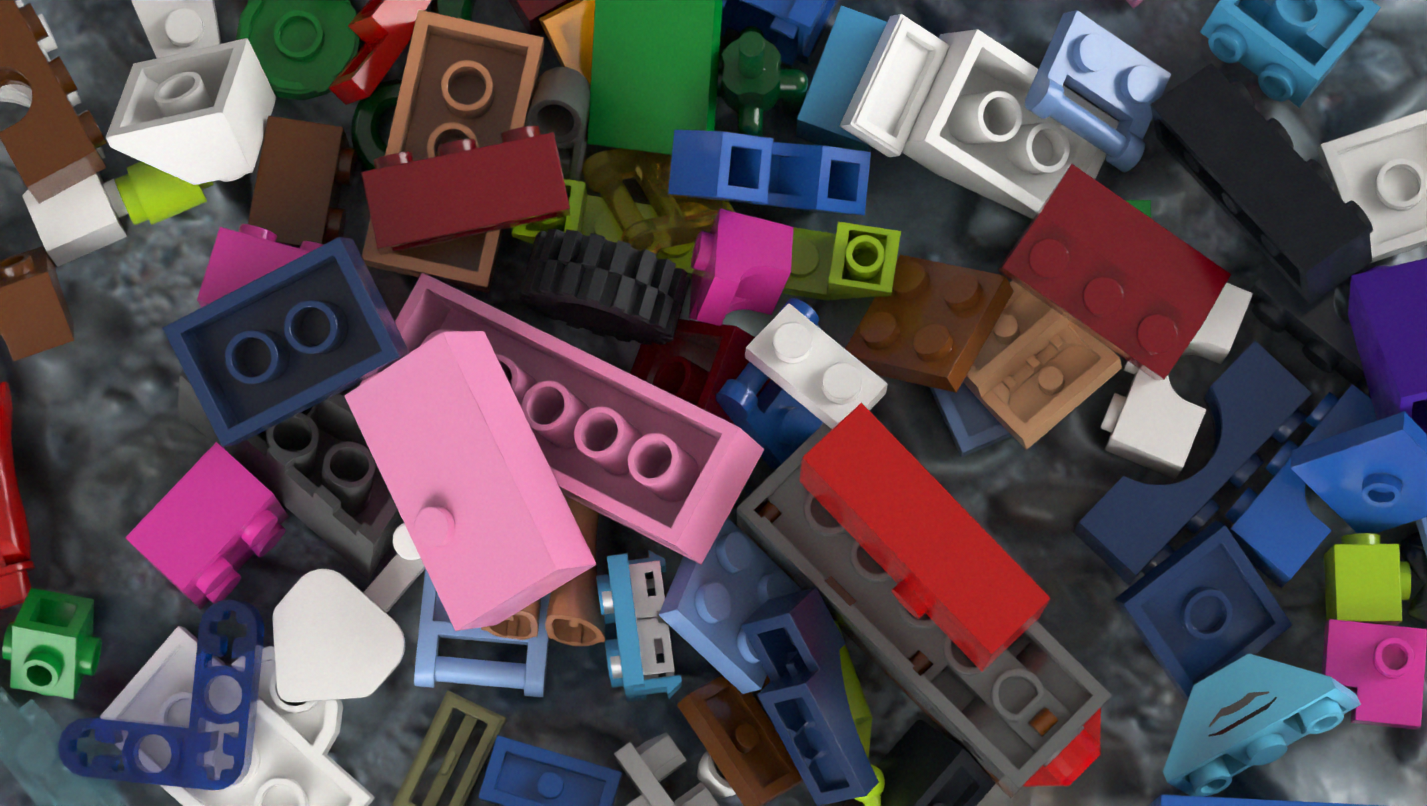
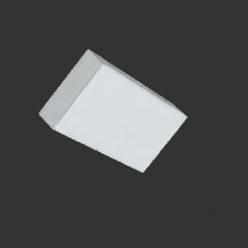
M902 14L890 16L841 121L840 127L887 157L900 156L950 45Z

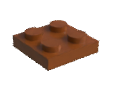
M900 254L896 262L891 296L874 298L845 349L876 375L957 393L1014 290L1004 275Z

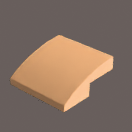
M1011 281L1010 285L1014 292L963 382L1000 424L1027 450L1121 370L1122 366L1120 357L1109 347L1017 283Z

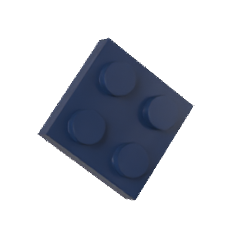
M1216 520L1115 598L1181 697L1186 701L1189 700L1194 684L1249 653L1257 654L1292 626V623L1226 525Z

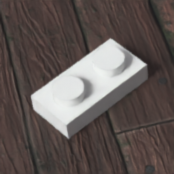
M789 303L746 347L745 358L831 429L839 424L860 403L870 411L886 394L888 384Z

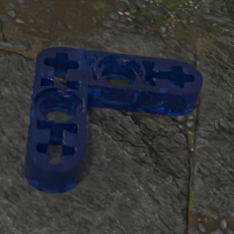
M236 599L218 601L209 606L202 615L198 632L189 726L108 717L78 719L70 723L60 736L58 743L59 757L64 766L73 774L82 777L203 790H221L240 783L248 774L252 761L264 641V622L259 611L249 602ZM231 610L236 611V621L238 623L247 624L246 637L235 638L232 649V658H246L245 669L235 665L212 667L213 655L218 657L227 656L228 638L224 634L217 633L218 621L229 620ZM222 675L234 678L242 689L240 705L236 710L227 714L217 711L209 700L211 684ZM206 721L218 725L238 722V734L227 732L224 733L223 753L228 756H234V765L232 768L223 769L220 773V778L215 777L214 766L204 764L205 752L216 750L219 730L206 732ZM91 729H94L95 740L103 743H122L124 741L121 730L128 731L122 755L103 754L94 756L92 764H88L86 752L77 750L78 739L89 737ZM151 734L162 736L171 747L172 756L170 763L160 772L148 770L139 759L138 750L140 744L145 737ZM121 758H123L125 770L118 768Z

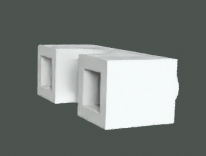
M1226 283L1202 327L1181 357L1197 355L1222 364L1232 347L1253 293ZM1127 361L1124 371L1135 376L1127 396L1124 397L1114 393L1100 427L1111 432L1105 451L1176 479L1184 467L1206 409L1181 398L1172 388L1168 375L1165 380H1155Z

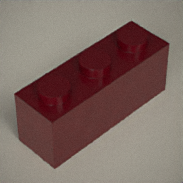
M526 126L501 133L502 143L477 148L475 139H464L439 145L437 147L439 156L413 161L412 152H401L374 159L375 169L361 173L377 249L380 254L383 255L570 216V206L554 132L541 135L539 126Z

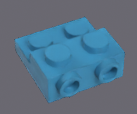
M1220 0L1200 33L1208 38L1210 50L1218 59L1226 63H1236L1238 61L1257 75L1261 90L1269 98L1280 102L1289 100L1300 108L1331 72L1340 57L1370 24L1381 7L1372 0Z

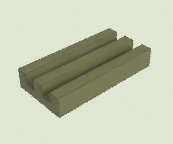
M447 690L392 806H417L411 803L455 709L466 715L422 806H438L467 743L480 720L488 725L449 806H466L493 751L497 735L500 736L505 726L506 717Z

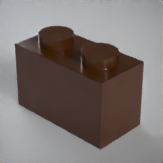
M268 116L248 220L249 225L269 230L277 235L276 242L300 248L302 241H311L325 245L338 237H343L346 210L338 208L342 185H352L357 162V149L349 148V141L343 127Z

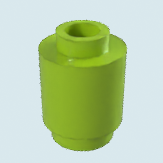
M142 161L126 167L128 174L114 179L134 225L147 220L150 221L151 225H154L207 202L203 190L214 185L213 181L193 185Z

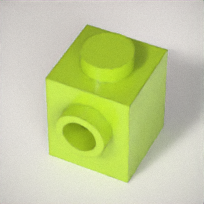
M1371 533L1341 536V544H1334L1324 554L1326 622L1329 619L1397 626L1402 622V600H1409L1411 594L1410 565L1407 561L1400 562L1399 544H1380V535Z

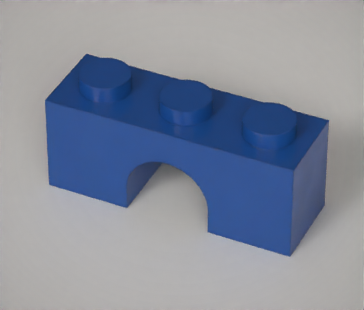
M674 129L668 194L809 212L865 215L871 152L824 145L773 142V138L723 131Z
M1353 384L1340 399L1329 392L1305 420L1314 430L1300 447L1377 421L1372 400ZM1290 439L1265 467L1274 476L1259 495L1248 487L1224 516L1234 524L1229 531L1251 564L1281 589L1332 531L1310 511L1305 499L1306 483L1291 469L1292 450L1300 447Z

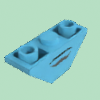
M1249 653L1194 684L1163 769L1167 783L1190 796L1203 797L1216 794L1231 784V777L1253 765H1265L1281 758L1287 752V746L1308 734H1319L1333 729L1343 721L1345 713L1360 706L1361 703L1356 693L1330 676Z

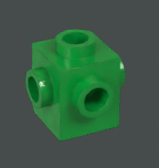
M36 588L30 589L15 621H10L3 641L2 657L5 660H11V688L37 692L45 696L75 698L84 676L95 675L101 656L102 639L93 636L94 599Z

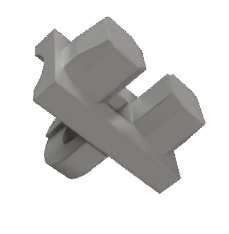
M667 732L644 742L636 749L629 742L614 753L617 763L640 793L638 798L626 806H719L702 782L674 802L659 782L687 763L685 757Z

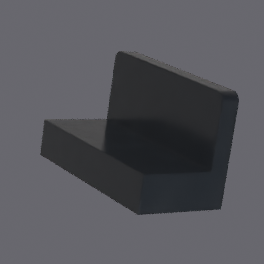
M923 720L916 721L877 765L885 779L884 790L880 795L881 806H977L996 784L963 747ZM849 799L842 806H864V804L855 799Z

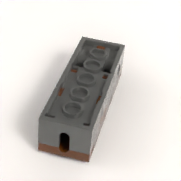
M825 423L821 425L737 507V526L802 591L816 587L833 620L838 622L840 629L955 743L963 747L1010 798L1022 787L1070 786L1101 755V708L1112 695L1038 621H1035L982 672L926 613L919 619L914 617L892 593L891 590L897 583L799 482L802 457L832 430Z

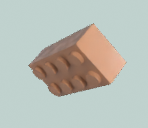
M418 9L385 156L401 152H412L413 161L439 156L437 147L445 143L475 139L477 148L502 143L501 133L525 127L526 117L536 88L545 49L544 38ZM370 218L362 258L366 266L414 277H420L422 273H425L446 284L489 293L503 230L381 255L377 249Z

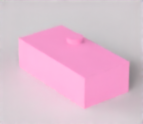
M442 331L344 395L455 631L497 625L597 565L484 331Z

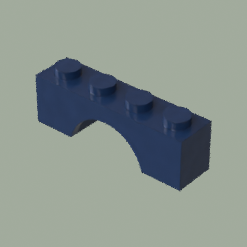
M1254 341L1211 385L1203 398L1211 415L1214 428L1213 450L1207 465L1192 477L1168 485L1145 484L1123 476L1078 522L1073 533L1130 585L1141 572L1146 575L1175 552L1169 543L1185 527L1195 535L1221 508L1213 498L1228 482L1239 489L1261 467L1264 461L1256 453L1272 436L1282 445L1308 418L1300 410V407L1312 393L1260 344Z

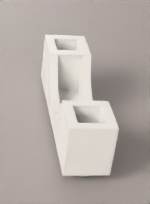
M22 0L15 1L19 8L24 6ZM39 14L38 17L49 36L38 43L48 61H50L47 52L58 47L43 14ZM18 84L1 86L0 101L17 103L30 108L32 90ZM77 90L67 95L73 106L81 103ZM102 147L97 148L101 158L104 159L105 155ZM99 172L40 204L29 190L22 195L44 248L57 267L127 237L119 218L127 215L128 212L119 194L115 180L112 179L104 183Z

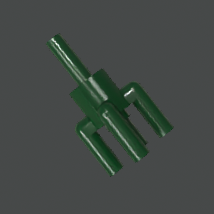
M747 26L742 29L739 38L730 43L722 53V68H718L716 109L719 104V97H722L727 106L738 113L737 133L762 137L763 113L772 108L779 98H782V108L787 114L799 115L808 92V78L801 70L780 69V53L772 43L764 39L763 32L756 26Z

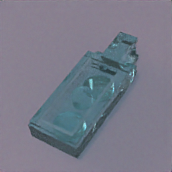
M3 687L0 688V760L38 806H126L47 710H42L32 699L20 708Z

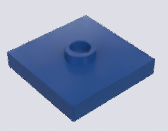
M1405 411L1292 450L1291 469L1357 534H1376L1427 517V434Z

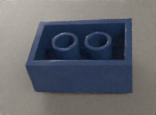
M338 237L163 327L222 447L238 445L383 371L410 353L353 239Z

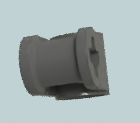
M555 67L547 70L539 77L526 117L525 127L539 126L541 135L554 132L563 178L582 181L588 150L586 134L589 120L591 86L586 77L580 72L568 67ZM550 104H558L569 111L555 109Z

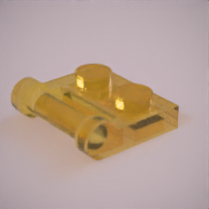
M623 148L593 154L583 164L582 175L591 190L601 194L623 232L621 241L631 244V248L637 250L646 249L657 256L663 248L695 242L700 231L709 233L719 209L735 212L729 201L668 194L672 155ZM636 178L658 217L644 219L624 185L623 179Z

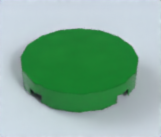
M249 0L240 14L236 40L248 38L274 94L280 98L307 100L330 93L331 90L328 87L358 53L362 45V39L348 27L357 15L349 0Z

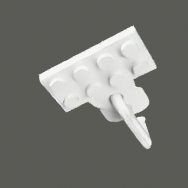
M405 524L399 525L393 534V546L397 554L364 592L344 575L330 569L313 570L301 577L274 609L272 616L274 647L269 646L245 653L228 667L185 627L178 626L93 725L183 806H368L375 797L327 754L340 733L343 712L341 699L364 698L372 695L403 658L405 652L404 633L399 624L387 612L425 569ZM289 702H294V703L305 702V703L302 704V705L294 706V705L290 704Z

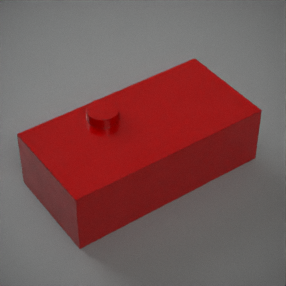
M862 403L802 457L799 482L897 583L891 590L897 600L917 619L926 613L982 672L1039 619L1051 598Z

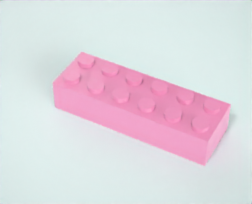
M422 273L395 320V324L409 352H412L442 331H484L563 495L702 565L761 457L764 448L740 427ZM375 375L361 381L360 385L369 380L370 378L374 377Z

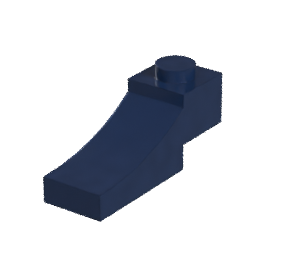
M816 587L768 599L741 625L771 681L757 694L817 806L867 796L879 781L866 756L849 707L839 651L846 643Z

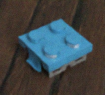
M648 550L649 558L628 561L627 553L607 556L609 574L596 576L601 615H605V624L616 623L618 639L605 640L611 687L624 686L627 703L647 700L646 694L667 692L669 699L682 687L681 675L674 676L675 670L669 625L659 616L665 600L661 572H666V562L663 557ZM645 574H653L654 578L646 579ZM655 588L656 596L648 597L647 589ZM656 654H664V663H657ZM666 673V676L658 677V674Z

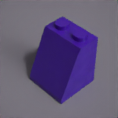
M1427 258L1394 266H1377L1366 272L1351 275L1348 316L1377 421L1405 411L1427 434Z

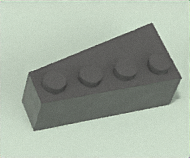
M182 370L179 376L177 412L213 444L217 442L222 446L184 370ZM338 393L238 445L223 447L268 488L279 502L369 580L391 546L396 528L404 523L345 396Z

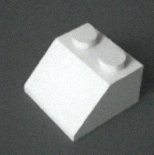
M248 38L134 63L106 139L111 148L193 185L216 180L223 182L234 181L245 174L253 173L264 139L267 119L272 114L276 96Z

